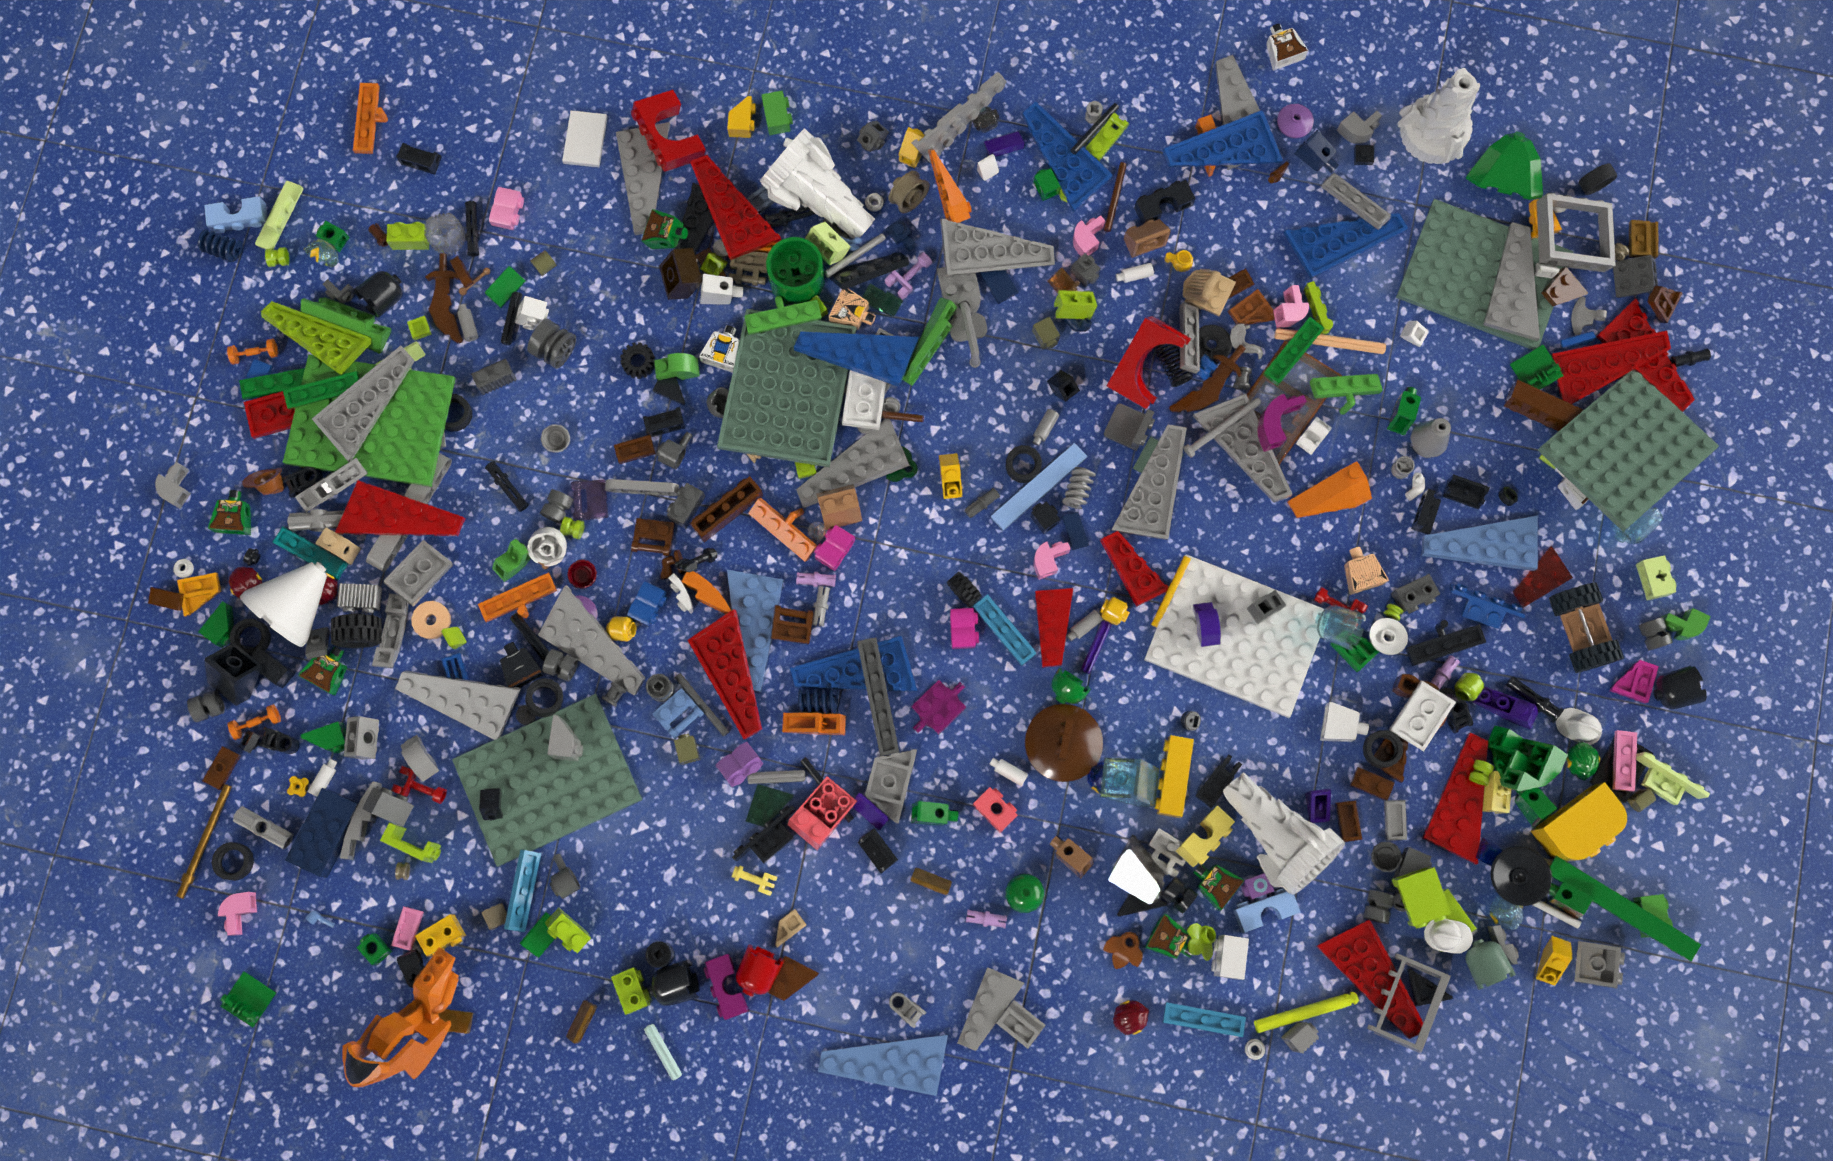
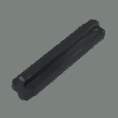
M514 291L511 295L501 337V343L504 345L512 344L516 327L515 319L523 296L520 292Z
M518 613L513 614L510 617L512 623L539 657L545 661L549 653L548 649Z

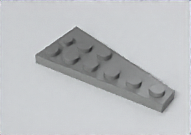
M1231 55L1216 61L1215 67L1217 84L1219 86L1222 126L1259 112L1260 109L1234 56ZM1227 165V170L1240 165Z
M999 72L995 73L981 85L978 93H971L967 97L968 101L965 104L961 105L959 103L938 120L937 127L926 130L924 132L925 136L920 141L915 139L912 142L914 147L930 164L928 149H934L938 157H940L941 152L953 143L954 138L964 132L967 127L966 125L978 117L980 110L991 103L995 94L1000 93L1007 83L1004 77Z
M670 122L655 124L658 133L668 139ZM639 128L618 131L616 132L634 234L640 235L644 234L651 210H656L663 169L661 166H658L653 151H650L645 136L641 135Z
M399 346L312 418L348 462L352 461L415 362L402 346Z
M1244 394L1195 413L1193 417L1207 432H1210L1250 403L1247 395ZM1252 410L1213 439L1275 503L1291 497L1292 492L1273 451L1264 452L1260 445L1257 434L1258 419L1254 410Z
M568 585L564 586L538 636L570 656L578 658V661L616 683L629 693L636 695L646 678L633 662L628 660L622 653V649L611 640L609 634L595 617L589 614L584 608L583 603L573 595Z

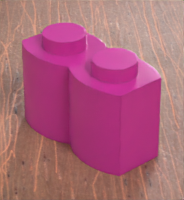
M837 525L833 529L831 527L825 534L826 540L823 544L819 543L814 551L816 554L815 559L834 571L855 542V536Z
M974 608L950 609L952 649L975 648L976 643H979V632H975V624H978V613H974Z

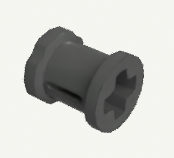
M1239 367L1242 376L1238 377L1236 374V382L1233 384V387L1235 389L1248 390L1250 388L1249 375L1252 373V369Z
M612 682L611 688L605 696H602V699L617 707L618 700L627 691Z

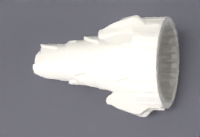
M1465 68L1457 70L1452 78L1446 80L1441 89H1437L1431 95H1425L1417 99L1415 103L1403 107L1399 112L1402 119L1397 124L1400 127L1403 145L1406 146V150L1413 157L1418 158L1422 162L1443 164L1444 162L1449 163L1450 160L1452 161L1455 158L1460 159L1463 156V149L1472 134L1471 107L1480 88V83H1477L1476 79Z
M804 128L760 180L761 185L767 189L770 200L796 211L799 209L800 204L805 208L809 207L815 214L824 217L831 224L833 222L836 223L851 238L861 237L871 226L875 218L863 208L864 204L852 195L851 190L840 180L841 176L833 170L835 164L823 141L819 137L811 135Z
M1244 772L1223 790L1228 802L1243 817L1241 820L1252 831L1267 855L1259 854L1257 859L1270 884L1274 887H1283L1289 894L1294 895L1314 880L1335 859L1345 845V842L1331 828L1323 831L1314 823L1305 820L1297 812L1291 811L1280 799L1276 800L1262 786L1258 787Z

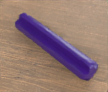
M1105 620L1101 622L1081 667V671L1085 674L1091 673L1112 626L1111 623Z

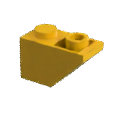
M747 96L729 111L727 126L729 137L751 138V131L755 130V120H752V115L756 114V103H753L752 96Z
M908 127L899 151V161L913 168H916L922 157V154L912 144L915 139L920 141L925 136L921 130Z
M958 454L939 455L943 498L962 497Z
M1551 936L1542 952L1536 974L1537 980L1554 986L1557 984L1572 960L1571 942Z

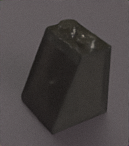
M1132 834L1115 862L1108 881L1150 905L1154 899H1159L1165 884L1163 882L1164 873L1137 837Z

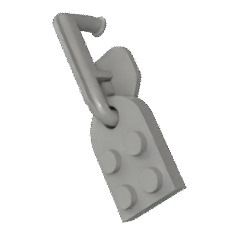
M945 267L938 268L937 275L942 298L951 300L957 306L953 314L954 317L949 322L953 326L950 330V335L954 341H968L971 352L969 363L972 367L976 368L980 365L977 339L987 334L985 317L977 313L981 304V295L976 273L946 275Z

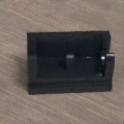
M402 143L396 158L401 165L435 175L442 156L437 152L430 153L407 145V143Z
M677 407L676 410L650 417L643 416L647 435H651V437L685 429L680 407Z
M1453 474L1447 480L1442 497L1479 509L1484 504V497L1489 492L1490 487Z
M875 828L859 839L858 844L881 874L898 862L894 853Z

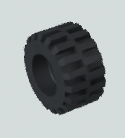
M345 614L331 619V644L335 646L367 648L382 643V619L377 616Z

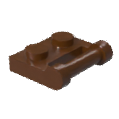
M636 518L631 552L646 551L663 553L664 556H670L675 523ZM640 539L665 542V545L642 544Z
M775 605L770 639L808 645L810 642L813 610L801 611L781 608L780 605ZM780 615L805 619V624L780 620Z

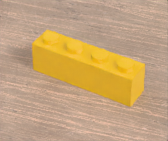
M1170 735L1168 740L1165 739L1163 751H1166L1165 759L1161 760L1160 765L1163 775L1162 778H1159L1157 785L1160 795L1159 798L1156 797L1154 805L1158 815L1175 818L1183 817L1194 739Z

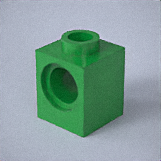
M1051 168L1047 170L1042 169L1034 175L1033 184L1042 201L1060 193L1061 186Z
M326 220L323 225L319 226L315 235L321 243L339 253L349 239L344 230ZM334 233L333 237L328 238L330 234Z
M378 934L365 935L359 941L361 944L356 947L371 965H379L393 952ZM375 943L377 950L372 954L370 952V945Z

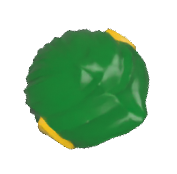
M1578 742L1568 750L1567 768L1574 776L1585 781L1596 773L1600 757L1594 747L1588 743Z

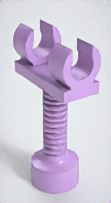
M924 252L917 257L918 263L902 277L894 270L884 280L888 287H891L896 281L903 286L898 291V296L902 300L913 291L912 286L907 281L922 267L928 268L933 263Z

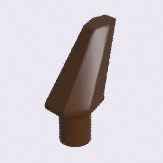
M1286 161L1270 173L1268 182L1276 183L1280 181L1289 163Z

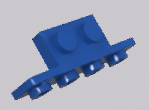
M1459 583L1456 585L1450 584L1451 593L1468 598L1461 612L1463 617L1499 629L1506 612L1522 618L1526 616L1523 607L1517 603L1508 604L1502 598L1496 596L1491 598L1482 591L1468 590L1465 585Z

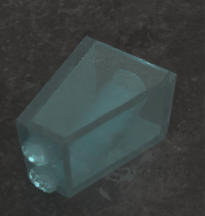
M1104 758L1100 797L1139 807H1155L1159 768L1142 759Z

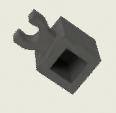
M1084 253L1072 264L1070 272L1086 287L1089 283L1094 284L1099 279L1101 268L1095 263V259L1091 255L1088 256Z

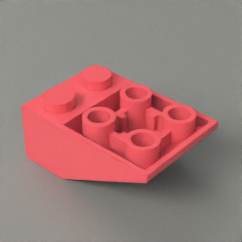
M827 776L789 819L787 826L818 850L857 801Z

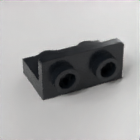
M1427 489L1422 494L1411 529L1427 535L1431 533L1441 503L1440 499L1434 497L1436 491Z

